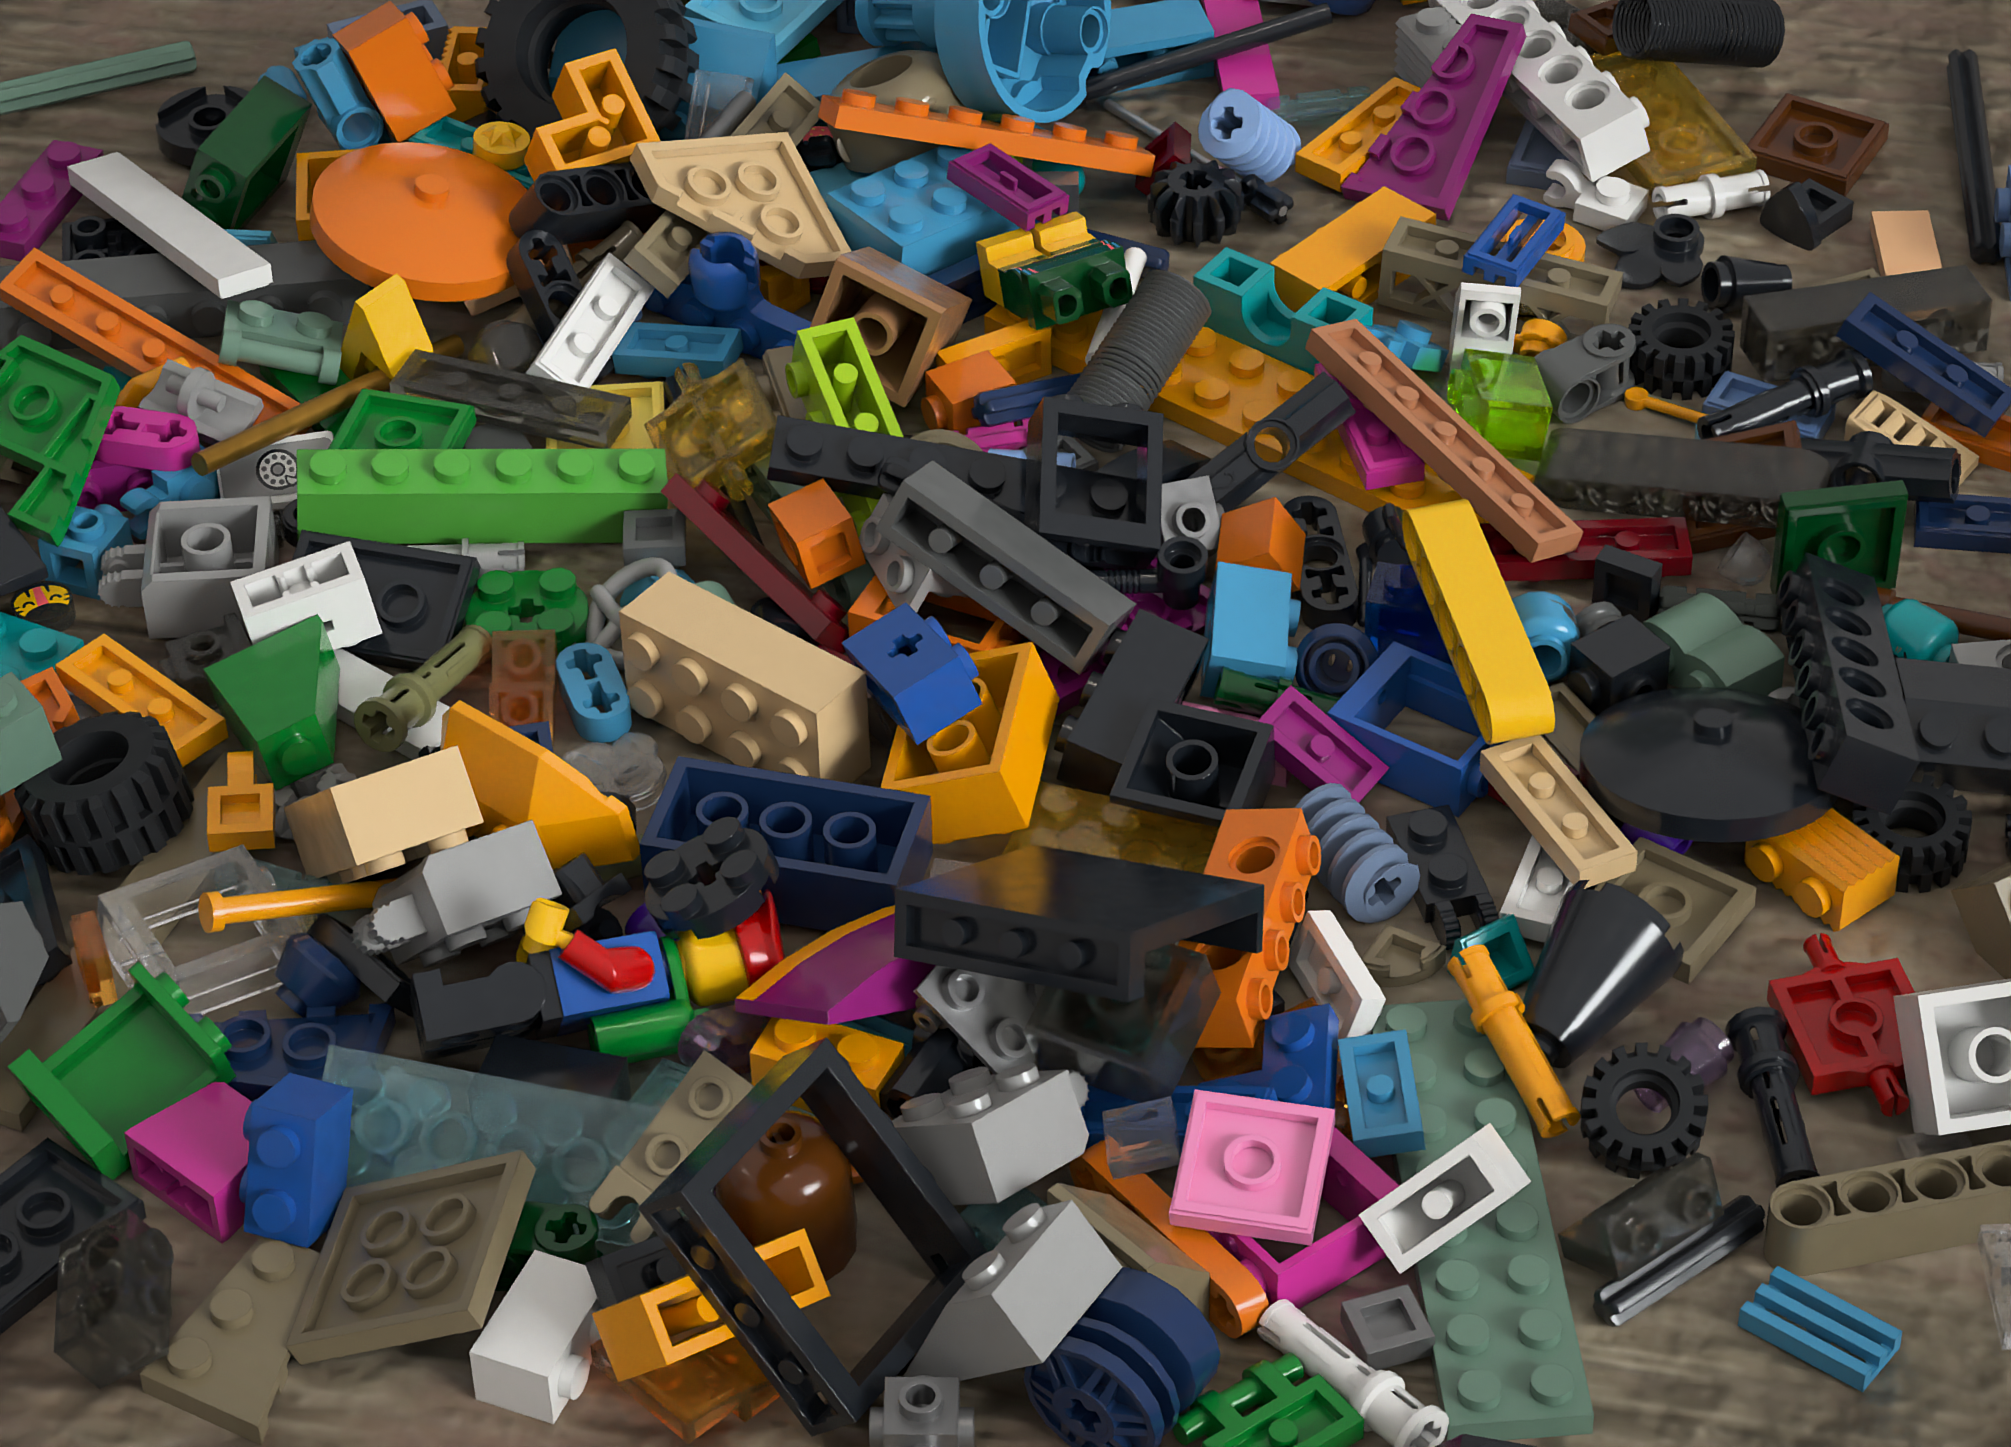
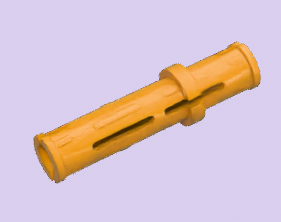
M1474 945L1463 949L1459 953L1466 964L1462 965L1458 957L1453 956L1447 964V969L1454 976L1473 1010L1470 1021L1478 1033L1481 1032L1487 1035L1535 1121L1540 1136L1552 1138L1567 1132L1568 1129L1561 1119L1566 1118L1570 1126H1575L1580 1120L1581 1114L1573 1106L1523 1017L1525 1004L1518 993L1508 990L1489 956L1490 953L1487 947L1484 945Z

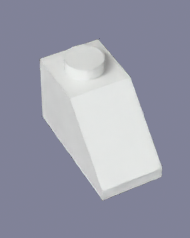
M1489 1123L1361 1212L1359 1217L1396 1270L1401 1274L1528 1185L1531 1180L1491 1123Z

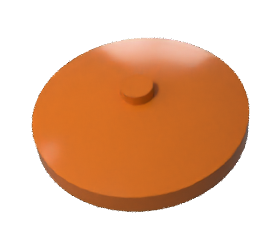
M414 142L372 145L357 149L336 159L320 174L313 189L309 216L310 227L323 253L341 270L375 288L397 273L405 280L412 299L436 302L474 300L497 294L515 285L507 268L506 258L509 250L516 244L519 238L510 227L509 214L527 192V189L517 179L497 165L458 149Z

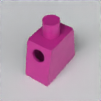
M213 1082L136 1124L124 1132L134 1181L223 1244L244 1224L245 1204L240 1201L239 1188L244 1171L248 1166L249 1141L244 1138L243 1123L252 1101L225 1082Z

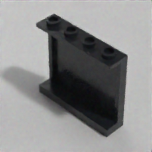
M1034 844L895 889L894 957L1131 1002L1144 997L1145 953L1180 940H1186L1256 954L1262 952L1264 884Z

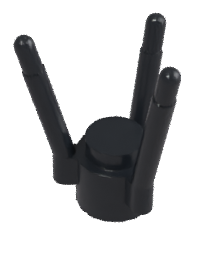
M1392 503L1378 507L1365 517L1362 524L1365 542L1355 549L1359 561L1357 622L1360 627H1367L1370 623L1373 565L1378 563L1389 569H1397L1405 566L1410 561L1402 530L1404 510Z

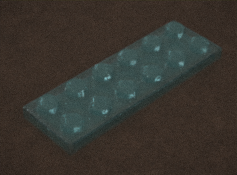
M330 1044L322 1081L353 1089L346 1188L523 1150L536 1168L525 1201L561 1205L578 1204L588 1208L591 1197L615 1165L620 1166L626 1155L661 1109ZM715 1185L714 1188L711 1190V1192L713 1193V1195H714L715 1197H716V1185ZM631 1203L626 1205L612 1220H604L595 1214L599 1225L597 1241L628 1247L634 1245L635 1243L631 1240L630 1234L640 1217L639 1204ZM679 1210L682 1217L686 1216L682 1210ZM573 1224L575 1234H580L578 1225Z

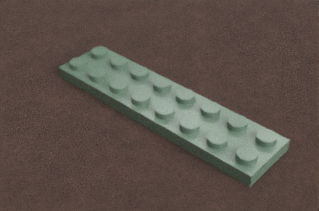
M1467 999L1383 1005L1382 1014L1378 1016L1371 1034L1403 1029L1407 1031L1426 1150L1392 1154L1397 1184H1403L1489 1123H1491L1531 1180L1528 1185L1413 1265L1421 1310L1435 1335V1345L1433 1346L1430 1358L1439 1406L1449 1418L1448 1430L1445 1435L1446 1441L1461 1434L1503 1441L1593 1434L1594 1411L1527 1107L1487 1035L1481 1032L1478 1033L1470 1021L1473 1010Z

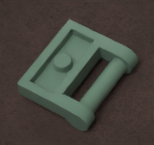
M228 300L223 321L218 363L235 367L237 361L317 376L318 383L336 386L342 356L343 322L333 321L328 316L318 312L308 311L298 314L273 309L269 304L257 300H246L243 302Z

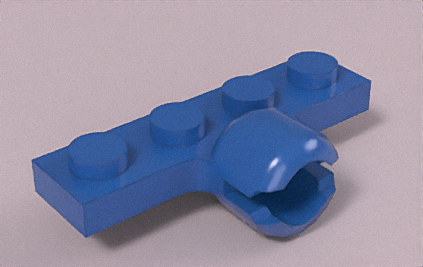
M717 232L707 235L700 242L701 253L700 249L692 248L690 250L688 261L689 274L667 299L655 288L644 304L648 310L658 312L684 325L738 328L741 330L743 342L741 353L749 354L762 360V355L768 349L791 345L794 347L797 331L810 328L812 323L764 299L760 292L761 273L758 252L747 238L733 232Z

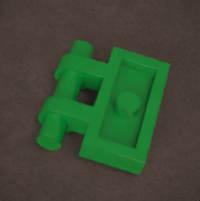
M1289 1352L1271 1363L1268 1360L1262 1359L1242 1372V1380L1220 1393L1211 1389L1197 1397L1190 1405V1410L1178 1417L1172 1431L1176 1439L1184 1446L1205 1435L1208 1438L1202 1441V1447H1349L1364 1438V1418L1319 1373L1295 1387L1293 1383L1304 1377V1369L1299 1359ZM1255 1405L1260 1407L1245 1417L1240 1415Z

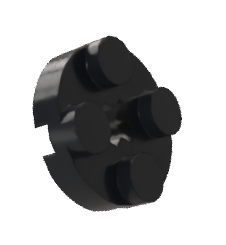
M203 86L191 88L172 96L160 106L157 112L158 124L156 125L159 150L174 162L192 166L200 145L249 91L234 86H223L225 95H207L206 87Z
M724 817L711 823L703 834L689 840L676 850L663 851L651 858L644 869V875L649 881L645 891V904L658 927L666 936L680 939L676 930H692L697 939L711 938L741 924L765 902L760 890L766 884L769 876L774 884L776 883L779 876V864L766 840L759 832L743 828L735 817Z

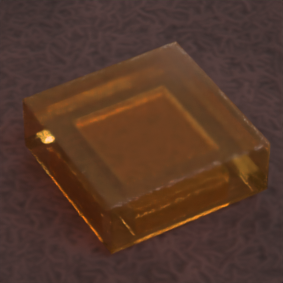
M92 910L71 916L72 921H69L78 967L90 1004H94L95 1008L113 1004L118 998L109 953L95 911Z

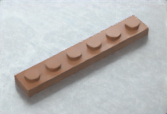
M1352 319L1311 329L1305 349L1325 367L1329 374L1336 377L1349 389L1366 409L1373 412L1388 426L1404 445L1411 448L1427 463L1442 481L1449 484L1463 499L1469 500L1476 513L1487 520L1506 538L1519 554L1533 563L1576 551L1584 531L1357 319Z

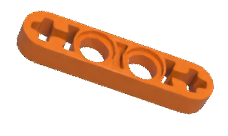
M1101 1140L1086 1149L1084 1154L1070 1161V1173L1075 1187L1112 1195L1210 1273L1209 1320L1228 1337L1237 1339L1260 1325V1318L1269 1308V1302L1258 1280L1206 1230L1170 1225L1169 1210L1172 1198L1109 1141Z

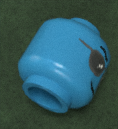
M1546 591L1527 592L1514 597L1512 602L1547 683L1562 679L1569 673L1571 643L1580 639L1576 616L1571 606L1560 596Z

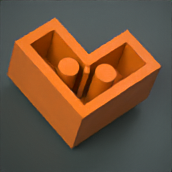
M388 1L332 35L342 49L369 101L381 115L384 128L397 142L407 140L415 133L457 110L447 92L455 87L441 61L438 58L433 59L424 45L430 41L429 37L412 11L404 15L391 1Z

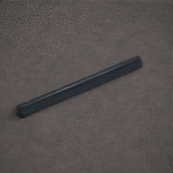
M1955 49L1948 55L1949 64L1946 68L1970 257L1977 264L1987 261L1993 265L2002 258L1999 249L2001 225L2000 222H1995L1994 218L1996 188L1978 56L1971 49L1964 52Z

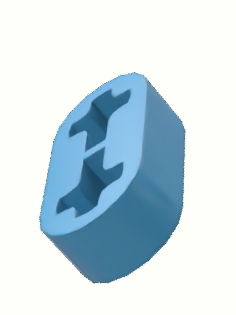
M577 643L566 647L559 653L556 659L558 686L576 731L582 738L596 743L613 742L622 738L629 732L632 725L630 700L612 655L606 648L594 643ZM588 672L589 676L593 679L585 680L583 673ZM602 705L605 713H600L594 706Z

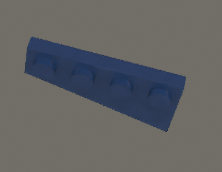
M387 1003L369 1004V1014L337 1016L336 1006L307 1007L306 1017L267 1019L266 1010L239 1011L238 1016L232 1017L225 1022H214V1024L222 1031L232 1045L224 1054L237 1077L227 1085L253 1102L255 1099H258L288 1073H293L352 1088L351 1115H356L363 1106L396 1020L394 1007ZM201 1013L189 1014L196 1022L203 1018Z

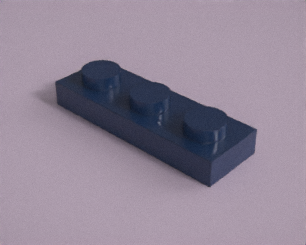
M1869 292L1845 319L1836 334L1838 338L1860 352L1864 358L1872 360L1901 380L1907 388L1920 393L1952 415L1958 423L1971 428L1984 438L2011 406V387L1872 292Z

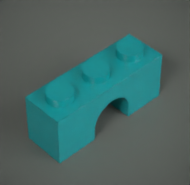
M1225 247L1193 276V285L1208 299L1212 310L1210 317H1208L1203 327L1210 328L1214 332L1236 340L1313 376L1315 364L1320 362L1305 349L1311 329L1352 319H1357L1361 324L1373 327V307L1325 287L1296 313L1293 312L1281 301L1276 292L1274 284L1275 267L1228 247Z

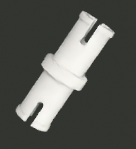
M1759 169L1750 173L1719 177L1715 173L1704 174L1696 182L1667 187L1658 186L1652 192V202L1674 201V204L1654 207L1653 212L1656 219L1668 214H1683L1689 217L1703 215L1709 220L1722 217L1725 211L1764 206L1770 198V190L1758 192V190L1748 191V189L1770 185L1765 172Z

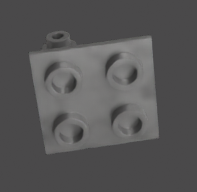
M936 965L913 991L919 997L915 1002L917 1011L914 1013L913 1018L921 1029L929 1033H934L938 1028H949L995 1075L1018 1065L1034 1063L1089 995Z

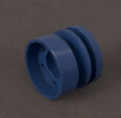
M1122 1267L1048 1358L1041 1364L1025 1367L1023 1380L1030 1402L1045 1424L1071 1447H1158L1161 1444L1162 1437L1176 1425L1179 1413L1194 1402L1217 1373L1221 1354L1215 1332L1201 1311L1177 1288L1151 1273Z

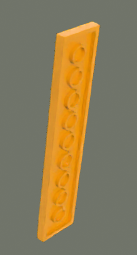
M997 304L984 315V334L1028 320V317L1020 318ZM1103 310L1081 316L1079 319L1068 323L1050 326L1053 366L1070 374L1083 372L1084 367L1087 366L1085 357ZM1202 327L1148 410L1162 413L1169 420L1225 446H1229L1247 432L1257 421L1265 418L1312 381L1314 376L1236 340L1214 332L1210 328ZM1337 428L1283 471L1296 479L1368 512L1388 503H1392L1396 507L1405 510L1463 499L1449 484L1442 481L1427 463H1425L1423 481L1365 490ZM1269 434L1257 435L1254 445L1258 456L1267 462L1280 461L1283 453L1279 440ZM1517 468L1534 484V475ZM1473 508L1479 524L1489 523L1487 520L1480 517Z

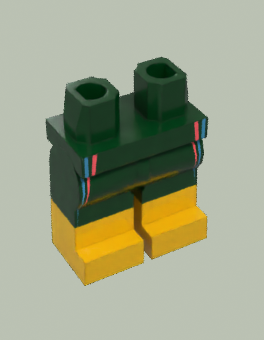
M1077 211L1052 218L1044 224L1041 222L1035 223V228L1031 229L1030 232L1019 228L976 242L984 296L1020 318L1028 317L1029 326L1035 330L1055 324L1068 323L1079 319L1081 316L1109 307L1115 308L1128 304L1133 295L1130 273L1126 270L1123 246L1117 242L1111 243L1107 239L1099 241L1089 234L1085 217Z

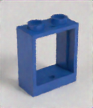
M1395 641L1327 712V715L1390 767L1378 783L1433 807L1449 805L1453 815L1459 817L1476 797L1483 798L1488 793V780L1479 770L1481 751L1505 743L1488 745L1484 741L1454 666ZM1406 706L1478 737V739L1457 761L1384 729Z

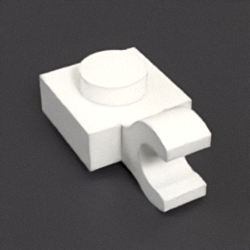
M1556 159L1546 171V177L1559 181L1563 186L1552 183L1545 192L1543 200L1554 207L1574 209L1573 221L1606 231L1621 224L1637 222L1647 208L1649 190L1630 184L1621 178L1605 175L1592 183L1583 176L1581 170L1575 164L1564 159Z

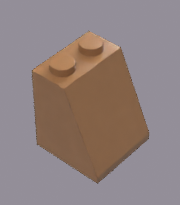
M865 247L840 254L836 259L810 327L854 317L887 398L905 408L925 382V371L937 367L936 356L938 351L954 345L972 299L871 247Z

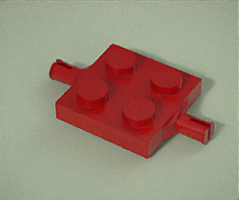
M1820 933L1819 941L1816 934L1810 936L1804 942L1803 950L1807 954L1813 969L1802 975L1769 980L1767 1002L1771 1008L1778 1010L1785 1018L1787 1025L1785 1040L1793 1057L1797 1060L1799 1070L1811 1095L1868 1086L1872 1089L1880 1105V1110L1885 1116L1892 1117L1893 1109L1896 1116L1906 1111L1910 1102L1899 1083L1900 1079H1906L1893 996L1915 993L1899 959L1893 958L1870 963L1843 962L1839 959L1832 945L1831 938L1827 934Z

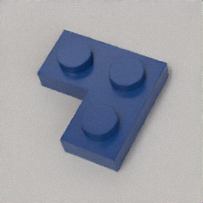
M1330 1003L1271 1015L1265 1020L1262 1070L1198 1083V1086L1274 1087L1280 1102L1335 1109L1339 1019Z

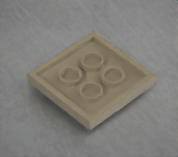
M514 1151L345 1188L286 1344L287 1349L298 1363L303 1365L341 1358L348 1355L482 1329L536 1168L524 1151Z

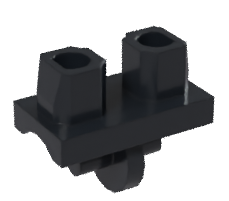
M585 852L560 868L556 867L553 869L562 895L552 901L570 910L563 930L574 934L578 929L595 941L623 936V929L618 919L610 911L602 908V906L632 890L622 873L604 881Z

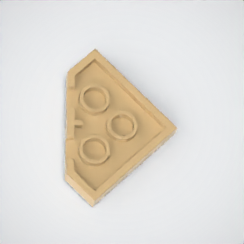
M788 132L637 143L633 150L630 161L651 202L711 234L733 232L743 235L754 245L759 259L797 279L830 276L835 261L840 254L851 252Z

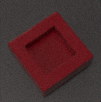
M1177 122L1170 125L1143 148L1154 154L1155 160L1151 177L1136 175L1135 187L1148 196L1150 194V185L1154 182L1155 172L1169 170L1171 162L1191 163V133Z

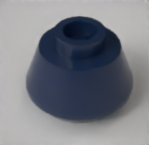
M1343 623L1325 624L1312 630L1300 642L1296 650L1298 659L1295 678L1298 686L1321 694L1342 697L1379 656L1372 641L1361 630ZM1333 654H1335L1334 663H1332ZM1350 660L1353 664L1351 671L1348 670Z
M304 932L292 935L287 939L274 973L283 984L275 994L302 1018L306 1017L307 1007L336 1006L337 1011L360 997L362 981L349 971L348 967L328 951L316 938Z

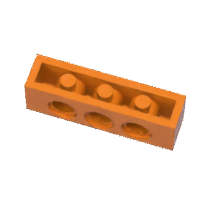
M1302 808L1226 809L1203 874L1264 884L1262 952L1256 954L1186 940L1179 941L1158 999L1176 1048H1254L1262 1021L1267 1020L1272 1012L1273 988L1278 973L1285 970L1288 965L1289 941L1295 923L1301 922L1304 917L1305 893L1311 875H1317L1321 865L1320 843L1317 836L1310 835Z

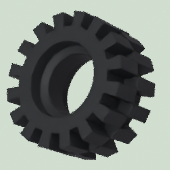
M1678 298V305L1672 306L1668 299L1658 300V309L1654 308L1650 303L1643 306L1641 314L1635 312L1631 317V324L1628 327L1635 335L1636 350L1629 359V369L1634 374L1635 385L1644 382L1643 388L1652 395L1657 389L1662 390L1661 398L1670 400L1673 393H1681L1682 400H1692V395L1695 391L1698 392L1701 398L1708 396L1711 392V387H1715L1725 371L1731 372L1735 331H1733V323L1730 318L1723 320L1724 312L1718 308L1707 312L1708 303L1698 301L1695 307L1688 306L1687 298Z
M1924 774L1921 783L1912 782L1911 777L1891 815L1855 802L1853 804L1851 822L1900 856L1896 892L1907 893L1909 884H1917L1919 893L1930 892L1932 880L1942 888L1950 884L1951 875L1956 878L1963 871V864L1966 863L1973 819L1972 812L1967 810L1968 802L1963 795L1953 798L1954 787L1947 782L1938 789L1935 788V777ZM1914 828L1930 836L1920 838L1905 837L1894 833L1891 829Z
M1648 1042L1635 1043V1050L1632 1053H1626L1624 1045L1613 1049L1611 1060L1608 1062L1601 1057L1594 1065L1592 1077L1587 1075L1583 1085L1580 1106V1129L1583 1138L1588 1137L1589 1151L1595 1159L1602 1154L1606 1158L1605 1167L1616 1173L1619 1166L1628 1169L1627 1178L1634 1179L1640 1178V1171H1651V1178L1655 1179L1664 1177L1665 1168L1668 1166H1672L1674 1171L1683 1167L1686 1162V1156L1688 1154L1694 1156L1700 1147L1708 1112V1095L1703 1093L1705 1083L1700 1073L1693 1076L1690 1072L1692 1063L1683 1055L1678 1061L1671 1058L1672 1048L1661 1044L1658 1053L1647 1052ZM1637 1088H1648L1657 1091L1667 1100L1670 1106V1120L1661 1130L1655 1133L1638 1134L1630 1131L1620 1122L1616 1112L1617 1103L1625 1093Z

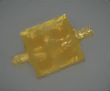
M743 358L719 374L703 380L697 365L690 362L683 363L682 366L687 376L679 366L674 372V377L682 390V394L669 408L644 424L654 448H665L668 480L675 473L696 485L702 478H705L717 488L725 484L731 499L736 501L744 500L745 497L741 488L748 496L753 492V484L749 480L745 469L771 453L777 419L755 373Z

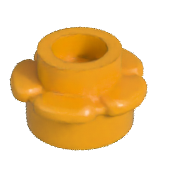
M1530 319L1523 324L1520 334H1515L1513 351L1518 353L1519 362L1526 368L1529 362L1543 350L1555 348L1567 342V335L1560 326L1551 321Z

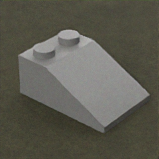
M1073 1200L1040 1207L1038 1203H1032L1023 1207L1004 1224L1003 1231L1006 1236L994 1250L981 1255L965 1269L962 1274V1278L965 1281L964 1285L944 1307L903 1377L918 1375L959 1377V1381L1043 1363L1122 1268L1121 1264Z

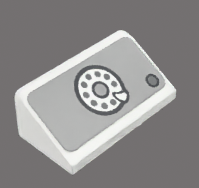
M320 431L288 436L218 469L217 476L221 499L271 496L273 511L284 510L290 502L297 499V449H328L334 439V434L331 431Z

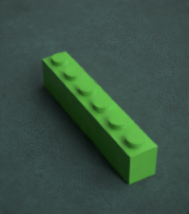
M665 448L297 449L298 540L301 531L306 530L388 544H462V538H469V544L518 543V541H524V543H623L624 511L667 509L668 498L660 492L668 483Z

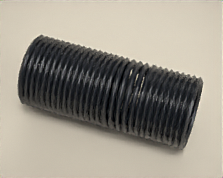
M1619 0L1614 11L1612 23L1613 38L1618 51L1625 58L1631 60L1763 68L1770 65L1777 58L1783 46L1785 36L1784 17L1780 6L1774 0Z

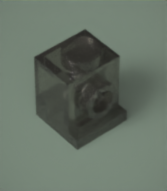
M235 612L223 616L225 624L223 626L206 631H198L189 636L164 642L167 659L158 661V669L161 674L213 710H218L219 708L203 669L251 646Z

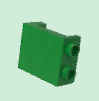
M140 962L135 963L127 970L134 981L132 989L43 1063L28 1049L7 1066L28 1098L93 1168L111 1180L117 1178L131 1166L124 1132L213 1082H225L228 1084L237 1077L224 1054L232 1045L222 1031L207 1016L196 1022L183 1009L190 1001L174 980L164 971L154 978Z

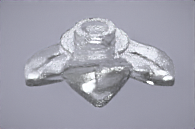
M625 733L612 746L600 742L584 743L567 751L561 757L562 760L586 776L599 792H614L630 799L635 805L636 811L643 810L657 803L665 787L667 771L663 761L657 757L658 745L651 736L644 733Z

